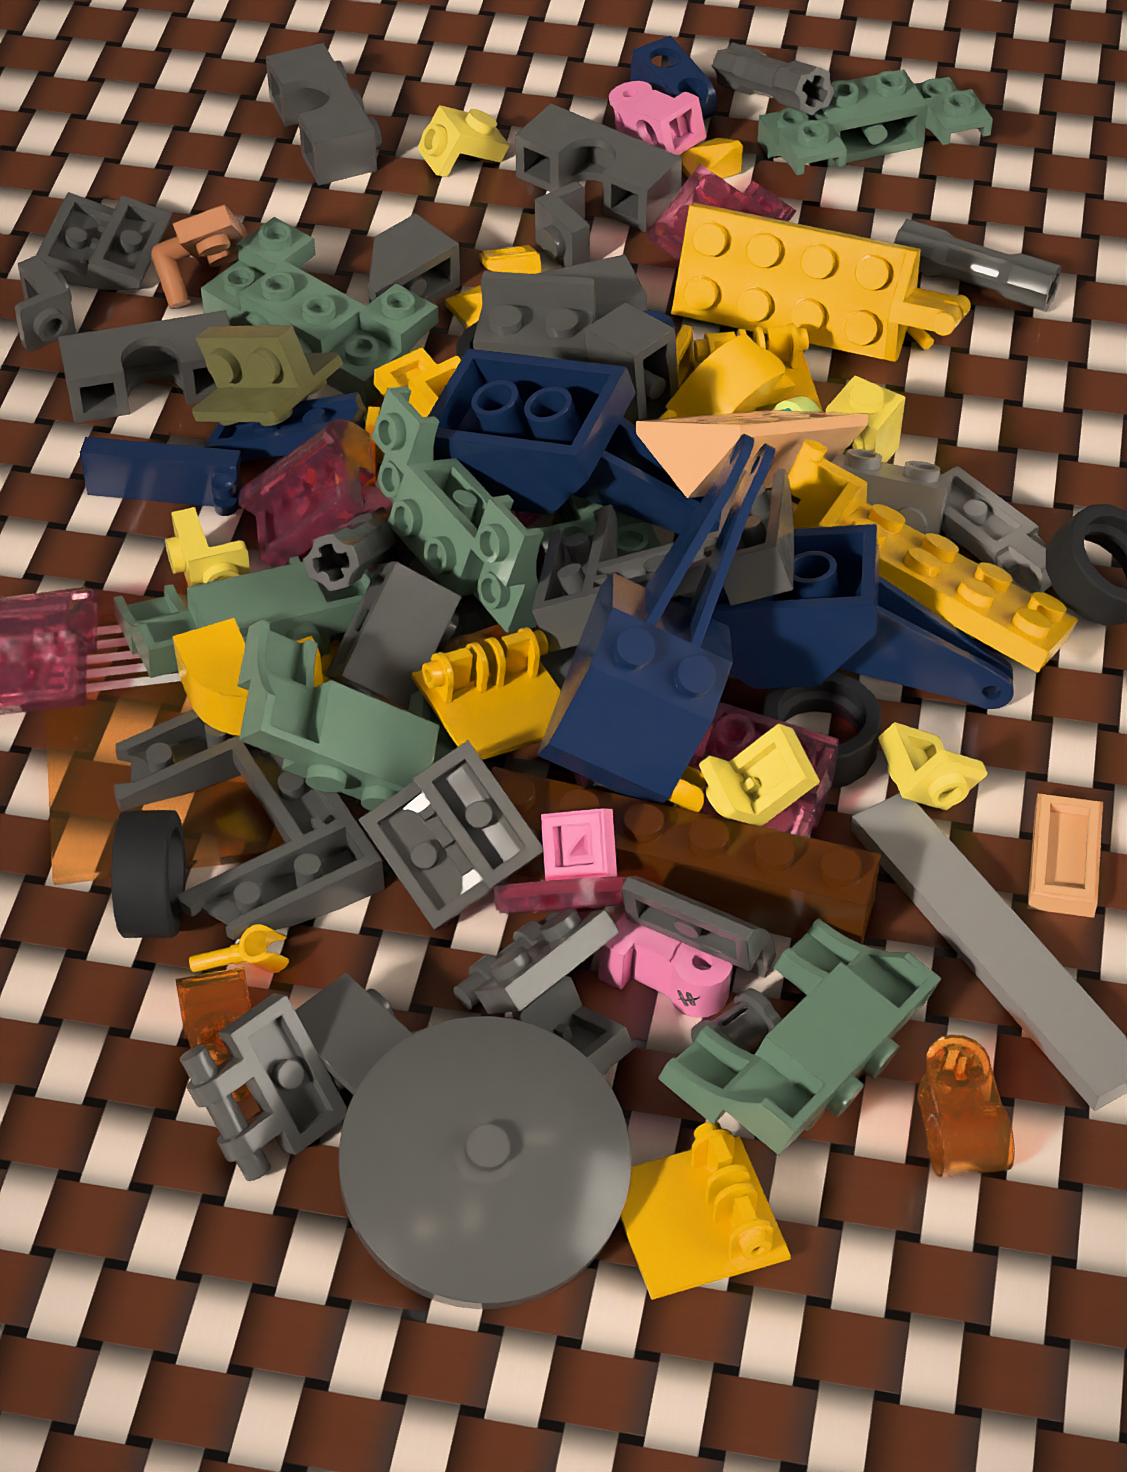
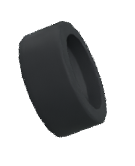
M1110 504L1089 505L1075 514L1052 536L1046 548V571L1052 587L1067 607L1082 618L1104 626L1123 624L1127 621V589L1113 585L1098 573L1088 558L1084 548V540L1098 544L1111 553L1122 567L1127 579V510Z
M837 671L832 673L819 686L771 688L763 700L760 737L778 723L783 725L785 721L797 714L812 711L831 713L843 718L857 730V736L845 743L832 746L811 745L799 740L820 780V783L812 789L829 790L848 786L866 775L876 760L882 716L879 704L870 690L860 681Z
M126 810L119 814L112 845L111 892L117 930L123 938H173L179 933L183 919V911L178 905L176 895L184 892L186 886V855L181 819L175 810Z

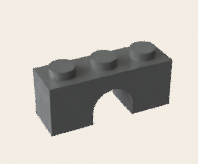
M324 43L265 56L270 100L285 127L299 124L302 157L318 186L377 171L376 149L382 148V136L379 125L374 117H367L358 89H351L349 87L342 62L340 60H333Z
M549 104L515 135L516 178L549 192L575 181L593 180L602 182V214L645 233L680 201L682 157L559 106Z
M227 311L59 336V345L74 424L130 415L128 397L131 391L138 385L152 380H166L177 384L183 390L186 405L200 403L217 386L206 367V361L196 337L209 326H230Z

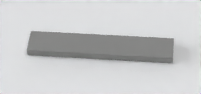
M898 793L852 816L851 832L868 851L881 854L879 864L1094 1112L1127 1094V1037L915 801L902 798L901 794Z

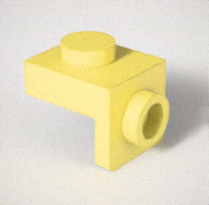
M439 105L430 124L423 131L418 151L436 175L447 177L460 153L501 163L510 145L496 128V120L489 114L478 109H470L469 112Z
M195 507L171 512L175 537L165 539L166 550L173 574L184 572L189 587L251 573L248 550L244 541L239 540L209 547Z
M894 722L878 737L888 762V773L897 784L902 798L947 811L953 805L964 800L969 791L988 774L982 761L944 750L942 742L937 735Z
M779 723L732 760L726 761L708 756L699 763V767L708 783L706 795L713 808L727 819H734L760 827L820 783L793 728Z

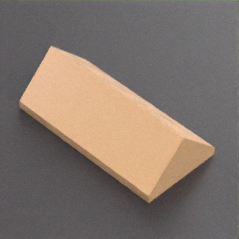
M761 410L636 421V434L687 498L706 495L721 472L736 442L744 433L754 438L753 449L743 469L746 472L763 444L766 443L775 448L773 462L762 483L765 488H771L773 476L778 469H786L787 475L789 474L805 439H812L823 444L827 448L823 458L832 462L837 454H842L868 425V413Z

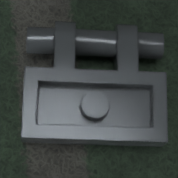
M569 908L560 913L552 911L541 921L530 920L514 932V942L493 957L486 954L470 966V976L454 987V995L466 1009H471L481 1002L488 1014L520 1012L617 935L619 930L606 909L577 913L575 908Z
M273 993L218 1032L231 1056L220 1065L216 1066L205 1045L196 1046L180 1057V1062L190 1078L187 1089L196 1106L206 1107L220 1132L217 1138L218 1146L227 1161H236L247 1181L259 1179L270 1171L271 1164L261 1147L274 1137L283 1152L297 1155L345 1119L347 1107L287 995ZM244 1083H246L260 1109L259 1112L247 1120L232 1095V1092Z

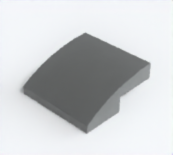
M68 192L36 255L53 273L60 272L68 285L103 290L137 289L140 287L152 262V248L161 242L171 221L172 213L121 195L114 209Z
M468 740L413 778L414 782L358 819L435 931L544 853L541 843Z
M629 876L622 886L628 920L729 962L763 978L766 977L776 958L773 938L767 930L642 877Z

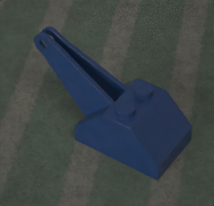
M467 349L427 416H435L440 421L434 440L433 461L457 458L492 497L509 495L514 500L511 510L551 516L572 495L602 506L612 504L615 511L680 534L704 498V496L687 498L638 437L636 427L623 417L636 394L629 372L625 366ZM721 513L709 533L719 531Z
M745 433L736 442L721 472L646 587L615 573H612L601 584L537 756L628 797L663 804L670 798L713 721L733 664L730 627L712 619L711 616L754 500L775 456L774 447L766 443L763 444L742 479L689 608L671 600L730 498L749 459L754 445V438Z
M877 524L794 529L793 590L730 606L725 590L722 587L711 616L712 619L730 627L733 658L730 674L753 689L819 686L839 668L952 697L984 709L1004 707L1013 698V668L1006 659L992 652L879 576L880 551ZM681 595L680 604L689 608L693 597L687 598Z

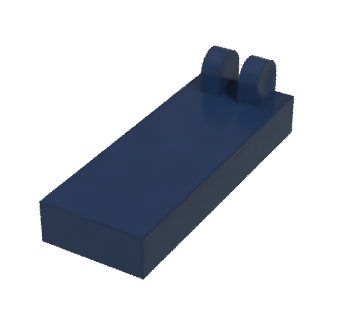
M358 392L300 401L292 408V415L276 425L262 426L260 422H238L223 426L218 422L204 447L240 450L241 462L334 447L340 456L352 459L357 456L364 442L366 422L363 417L367 410Z
M85 437L80 450L87 495L212 506L215 512L221 516L233 515L238 509L242 508L246 489L245 485L241 484L239 467L242 457L240 450Z

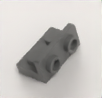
M497 271L483 272L481 278L482 308L473 339L474 349L587 362L585 328L596 322L595 281L592 278Z

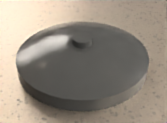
M495 1016L457 1018L434 1024L405 1038L387 1051L363 1078L352 1097L341 1130L339 1144L341 1195L346 1213L361 1243L373 1259L401 1284L422 1296L456 1307L500 1309L518 1306L547 1296L571 1282L594 1261L608 1242L622 1213L630 1185L632 1163L628 1128L620 1104L604 1076L585 1055L563 1038L536 1025L511 1018Z

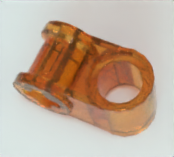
M244 967L175 979L185 1039L189 1040L190 1049L199 1045H205L216 1066L231 1057L218 1032L251 1009ZM246 1083L232 1092L236 1102L251 1094Z
M951 1034L939 1038L931 1045L925 1060L926 1074L922 1077L917 1090V1102L920 1106L927 1132L930 1161L936 1176L945 1178L1011 1170L1015 1158L1012 1126L1008 1113L1002 1106L990 1058L985 1048L976 1040L964 1035Z

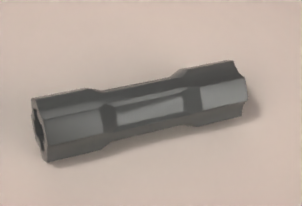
M734 42L726 49L718 50L712 64V68L716 72L717 84L747 95L754 93L776 99L778 103L785 107L810 115H814L817 110L823 107H828L835 91L830 83V73L822 68L796 60L787 63L767 57L764 52Z
M905 220L902 227L898 230L894 241L895 244L921 249L919 273L930 277L946 276L992 290L1008 301L1047 312L1051 302L1054 300L1059 286L1061 265L1022 253L1009 255L954 238L945 230L913 220Z
M383 506L366 510L353 517L350 525L330 530L313 539L310 553L303 558L309 580L322 583L328 591L342 589L361 579L364 571L368 568L386 563L397 556L402 540L392 530L390 524L387 523L390 513Z

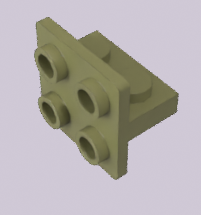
M292 325L209 326L196 337V340L206 361V367L212 375L217 388L192 408L191 412L195 421L219 422L223 426L238 422H260L262 426L276 425L288 419L293 413L292 408L307 395L314 394L323 389L327 384L326 379L340 368L343 363L339 353H304Z

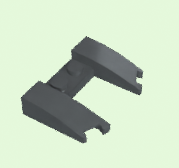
M778 469L775 472L772 490H766L765 486L761 485L754 500L723 584L730 606L793 590L794 527L790 481L786 469ZM746 470L742 471L730 498L721 512L719 531L708 534L672 597L679 595L687 598L694 597L742 479L746 474ZM612 504L593 511L597 525L595 533L590 536L587 533H578L565 540L559 529L551 532L532 606V613L538 627L547 638L549 652L579 644L599 588L612 573L646 587L674 543L617 557V516Z
M194 709L116 743L117 760L131 763V783L114 784L115 800L120 811L192 793L242 775L285 841V844L176 895L179 907L188 915L193 917L202 910L227 924L225 927L227 937L233 940L241 939L242 934L247 928L257 924H262L273 930L294 926L339 910L385 890L382 859L338 793L313 789L306 784V778L283 770V757L239 740L240 736L227 734L212 728L196 714Z

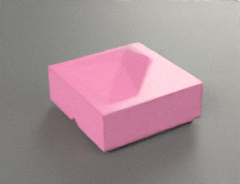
M602 808L541 814L546 882L617 877L612 809Z

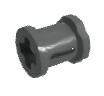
M748 988L734 997V1005L713 1021L701 1020L691 1029V1039L694 1042L700 1031L708 1025L727 1041L752 1053L760 1047L766 1035L782 1020L771 1002L764 995L753 988Z

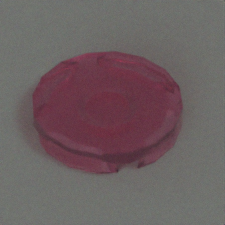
M627 877L577 878L494 886L496 911L499 910V914L560 911L569 908H600L624 905L622 886Z

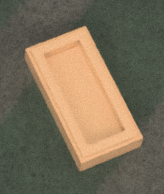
M1038 793L1034 814L1027 909L1094 918L1098 902L1103 802Z

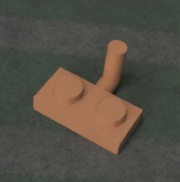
M225 204L173 223L177 237L158 243L152 248V260L170 309L181 308L191 302L177 265V260L192 255L202 265L209 262L211 267H217L238 259L237 243L248 236L245 226Z

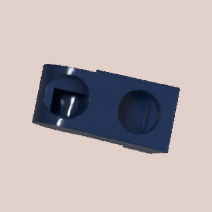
M671 35L632 50L630 82H647L652 86V90L659 91L673 98L683 92H688L699 97L703 120L716 114L718 109L717 96L712 83ZM662 55L661 67L651 62L652 58Z

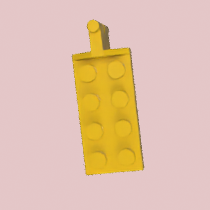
M693 203L689 205L671 314L748 331L761 327L764 334H767V328L787 326V324L794 323L796 329L806 328L809 344L896 362L899 358L908 326L934 331L942 336L948 335L970 311L971 304L964 295H950L917 288L921 252L919 248Z
M812 439L804 440L788 474L791 495L801 499L798 505L792 502L794 529L877 524L880 551L879 576L942 617L954 627L1037 673L1068 640L1078 619L1066 613L1067 608L1061 601L1046 593L1034 592L1032 594L1012 583L1011 575L996 565L986 562L979 564L959 554L957 545L941 535L934 533L924 535L905 524L906 519L898 511L881 504H874L873 506L868 504L867 482L824 459L827 448L823 444Z

